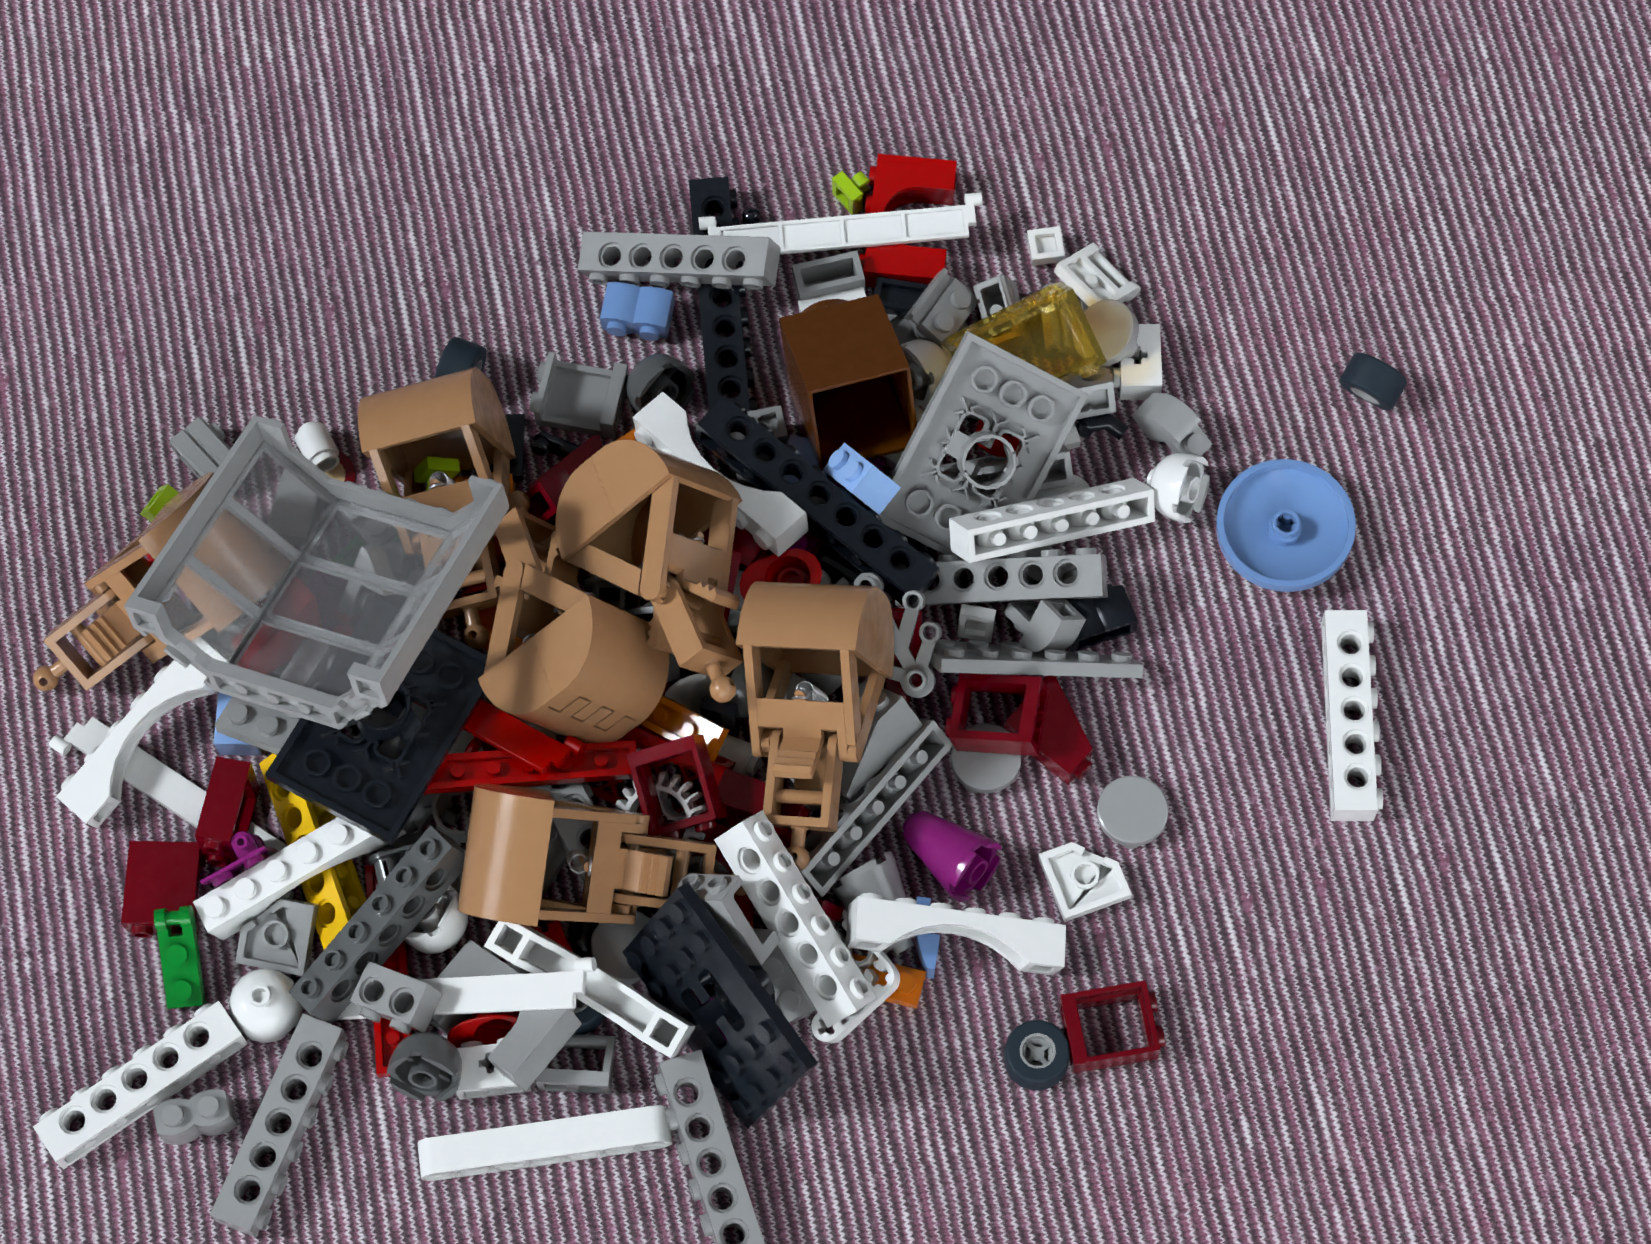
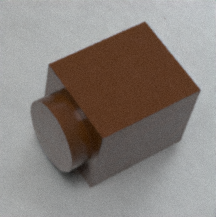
M875 294L850 301L844 299L822 300L810 305L801 313L779 318L791 398L818 467L823 470L828 464L830 456L844 442L866 460L904 451L917 426L909 363L879 295Z

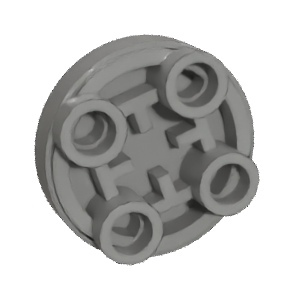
M1107 299L1092 304L1081 314L1074 328L1073 343L1077 353L1092 366L1099 367L1110 366L1121 361L1123 358H1130L1136 353L1138 348L1136 342L1139 331L1137 317L1129 307L1118 300Z
M980 723L965 729L1011 733L1007 729L991 723ZM952 746L951 766L955 777L968 792L995 793L1016 781L1021 767L1022 756L956 751L954 746Z
M1124 776L1109 783L1102 791L1098 800L1096 814L1101 829L1111 840L1127 849H1135L1138 846L1152 842L1162 833L1167 823L1169 807L1165 794L1154 782L1140 776Z
M636 911L635 924L599 923L591 938V954L596 959L597 967L627 985L635 984L641 980L639 975L630 968L627 958L622 952L649 922L650 918Z

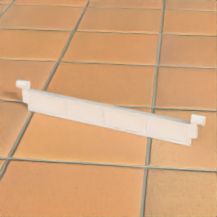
M981 192L964 194L965 205L721 227H716L715 216L698 217L699 230H708V235L770 237L781 247L780 255L969 238L968 226H976L974 206H982Z
M92 717L85 726L77 722L64 739L55 735L51 739L49 746L63 756L70 751L72 746L87 755L93 748L103 743L108 737L107 733L110 728ZM136 746L127 764L123 780L197 828L206 791ZM251 822L248 833L259 835L266 847L275 848L278 852L287 847L285 843ZM290 890L279 899H292L294 892Z
M595 957L575 959V971L417 980L428 983L443 994L433 1015L575 1009L576 995H585L587 972H595L597 963ZM384 989L378 993L376 1001L382 997ZM414 1001L408 1004L406 1012L413 1007ZM351 1002L336 1020L367 1018L359 1015L361 1008Z

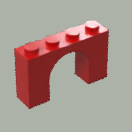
M878 153L876 166L870 165V182L868 184L874 186L873 195L866 196L865 214L894 211L908 203L953 206L957 161ZM906 244L866 247L865 254H859L865 277V287L875 288L877 276L930 284L936 274L943 268H946L947 249L910 246Z

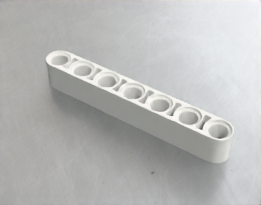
M663 1105L647 1106L425 1138L417 1143L421 1179L425 1181L445 1180L665 1148L672 1145L671 1130L665 1115V1110L668 1107Z

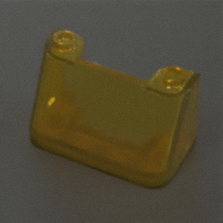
M1063 282L1044 287L950 335L941 342V346L950 362L967 330L1059 379L1069 374L1081 375L1082 378L1090 377L1100 371V365L1107 362L1073 288Z

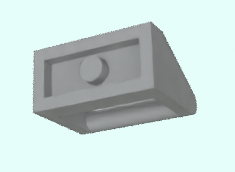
M573 1034L562 1048L606 1050L603 1070L548 1068V1064L535 1081L539 1091L611 1095L616 1036Z

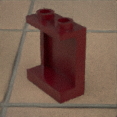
M129 841L121 924L128 933H131V936L151 938L153 934H157L154 925L155 909L167 908L168 911L179 910L180 906L188 905L193 907L196 931L199 934V926L196 923L197 909L193 901L198 899L201 866H206V860L203 857L198 842ZM180 924L171 925L172 934L182 933Z

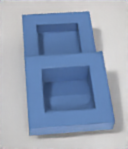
M917 896V904L930 906L931 898ZM932 933L916 935V947L921 966L926 971V977L934 979L940 935Z

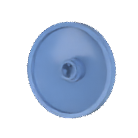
M1291 459L1261 462L1239 474L1225 490L1216 518L1217 540L1224 557L1231 567L1249 582L1265 589L1280 592L1310 589L1330 579L1347 560L1356 532V518L1352 503L1337 480L1312 464Z

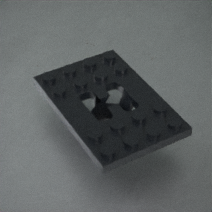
M376 598L351 639L379 647L401 611ZM434 629L391 701L383 708V711L398 718L404 707H406L404 715L397 722L378 727L368 724L362 718L357 721L355 720L361 730L362 737L352 739L340 732L341 729L300 718L265 773L266 779L392 846L485 694L478 678L484 674L487 655ZM343 650L318 691L340 696L352 690L347 675L348 670L353 662L368 665L371 658ZM411 702H416L428 709L421 722L412 710ZM396 736H399L406 746L397 759H390L378 752L384 740L392 739Z
M689 882L675 890L623 950L622 953L627 958L628 965L644 982L650 996L662 1006L696 1025L687 1044L693 1052L702 1050L713 1085L722 1092L731 1105L735 1116L744 1123L747 1129L758 1123L818 1064L775 1004V991L767 972L761 966L747 965ZM692 990L694 991V993L696 994V996L702 1004L706 1003L705 1005L701 1006L699 1004L697 999L694 997ZM718 1028L721 1029V1031L723 1032V1034H724L725 1037L727 1038V1041L724 1039V1037L722 1036V1034L719 1032Z

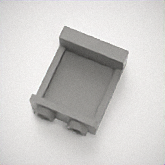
M548 352L546 362L541 361L538 369L537 380L540 382L539 390L532 393L530 400V411L534 413L536 425L590 435L599 434L601 437L615 439L627 394L628 364L614 362L613 370L559 361L555 352Z
M689 873L683 877L677 888L689 882L747 965L762 966L781 940L775 930L754 929L747 921L733 897L734 893L743 883L740 876Z

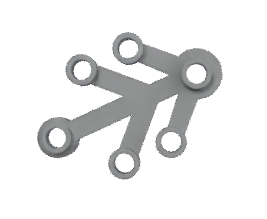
M862 573L854 581V585L862 586V583L868 580L872 583V586H876L884 591V582L876 573ZM918 590L908 591L904 594L902 604L905 610L899 628L893 619L894 654L903 668L893 666V678H888L900 682L903 691L914 698L927 696L935 686V674L929 666L936 641L942 636V628L937 622L930 621L922 624L919 629L922 643L915 660L909 646L919 611L926 603L924 594ZM912 594L917 595L919 598V605L916 608L911 607L908 602ZM929 625L936 629V636L933 639H929L925 634V630ZM915 673L919 674L923 680L919 687L914 686L911 681Z

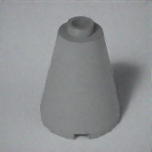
M891 851L883 854L886 861L883 862L881 858L873 859L839 878L842 883L841 886H839L838 882L833 884L830 888L831 891L847 909L848 905L863 893H876L881 895L882 899L895 901L897 898H906L897 863ZM915 936L896 942L884 951L888 952L893 949L895 955L914 946L911 938Z

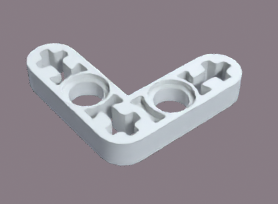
M843 909L841 919L845 918V920L842 922V926L847 931L848 910ZM831 921L833 927L835 928V922ZM836 930L837 934L839 935L842 942H844V945L846 947L845 934L841 931ZM847 948L860 972L868 981L876 999L864 1006L860 1011L848 1016V1021L843 1019L834 1024L833 1029L835 1032L833 1034L823 1032L827 1026L819 1013H817L812 1020L811 1028L818 1040L831 1044L843 1040L899 987L900 973L883 951L868 950V955L864 960L856 961L852 956L853 948ZM874 965L877 970L885 973L888 972L885 977L888 983L886 985H876L879 977L874 970L868 969V967Z

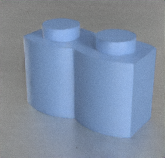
M608 282L600 315L602 329H605L614 336L636 333L641 338L649 341L668 338L675 306L673 291L658 287H639L622 282Z

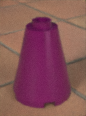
M924 810L912 813L903 824L904 840L950 897L959 903L971 899L967 894L974 888L981 891L994 875L1000 863L1001 857L996 854L997 849L1002 850V847L994 839Z

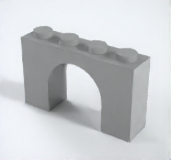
M469 939L437 978L526 973L522 968L509 961L505 964L499 960L501 956L484 947V945L481 947ZM575 1009L520 1011L512 1029L488 1056L489 1061L500 1074L524 1091H527L582 1024L573 1013ZM472 1014L433 1015L430 1024L445 1035H448L452 1027L467 1021Z

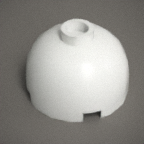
M917 339L903 343L901 347L910 366L914 404L917 407L922 406L921 409L927 407L951 358L934 342Z
M1175 453L1166 456L1157 464L1155 469L1149 472L1146 485L1154 489L1155 508L1164 517L1182 523H1190L1194 520L1189 518L1193 509L1195 512H1200L1205 502L1210 482V475L1204 474L1203 465L1209 466L1208 461L1204 457L1188 453Z
M452 886L445 891L405 938L404 941L414 950L427 954L441 953L455 946L463 936L468 925V915L458 911L459 894Z
M268 968L253 970L241 977L233 987L229 1000L231 1018L239 1031L252 1041L263 1043L279 1041L286 1037L285 1034L297 1026L303 1012V1006L289 993L290 989L295 985L293 980L278 970Z

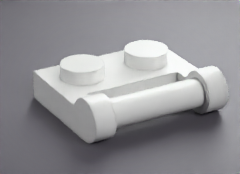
M1095 243L1060 261L1054 269V273L1089 307L1096 302L1107 299L1118 300L1122 303L1125 301L1129 302L1137 296L1141 289L1134 281H1128L1101 254L1102 249Z

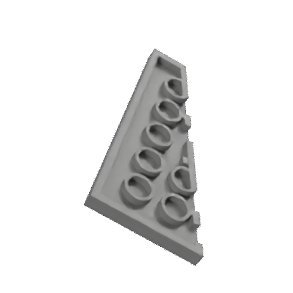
M946 639L936 641L930 662L931 666L942 673L1142 678L1144 664L1132 658L1133 654L1116 651L1112 652L1111 655H1100L1098 652L1086 650L1068 652L1048 649L1041 652H1033L1023 649L1022 644L1018 642L1004 641L1001 642V645H992L978 640L959 642Z

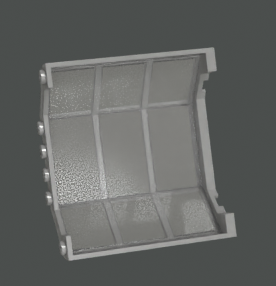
M254 415L135 588L124 607L134 629L143 636L152 633L167 645L163 650L166 654L184 668L191 664L207 676L204 683L214 691L329 727L341 729L350 720L355 719L357 721L369 715L374 708L379 707L381 709L389 704L510 508L503 484L493 479H483L471 475L468 483L474 501L455 512H450L446 508L432 507L411 498L404 499L390 495L382 490L361 487L351 481L344 482L333 479L292 446L284 423L273 418L267 419Z

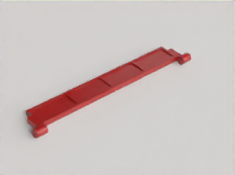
M338 612L335 616V622L339 623V625L332 633L351 639L356 631L353 628L357 623V617L349 618ZM482 699L463 729L542 774H545L551 765L559 769L572 752L580 756L586 749V743L576 737L568 736L564 744Z

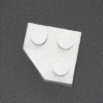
M1073 842L1038 855L1039 862L1064 922L1125 901L1132 896L1119 862L1106 856L1104 858L1086 851L1085 847Z

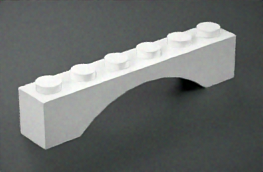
M664 392L660 393L633 416L636 431L634 436L637 441L719 473L700 455L690 435L686 411ZM726 478L735 487L743 500L738 504L735 526L741 530L745 528L753 535L755 542L762 549L767 550L769 548L779 557L809 531L806 512L784 493L746 487Z
M200 637L191 641L210 657L224 662L227 661L225 657ZM175 660L169 666L163 667L154 677V684L148 691L141 693L134 699L129 713L110 727L107 733L108 737L103 743L93 748L86 755L85 763L78 772L71 774L64 780L61 785L62 790L56 797L86 824L99 828L121 802L122 783L126 767L139 741L153 724L175 707L195 698L213 695L216 691L204 683L207 676L191 664L184 668Z
M336 817L193 901L207 932L221 940H225L239 932L241 927L262 914L288 891L309 878L352 858L377 851L388 843ZM404 827L397 838L407 833Z
M863 893L848 905L847 948L881 952L892 944L911 936L928 933H948L968 937L989 946L1005 957L1018 971L1053 976L1065 967L1066 925L1055 924L1054 919L1051 918L1020 919L1019 914L1011 912L1000 913L999 916L986 914V910L982 908H966L964 911L951 909V905L947 903H932L930 906L917 904V901L911 898H897L895 901L882 899V896L876 893Z
M498 921L484 947L530 973L575 971V959L582 958L530 926ZM596 967L595 972H587L585 995H576V999L603 1014L639 1040L669 1058L679 1057L696 1025L599 967Z

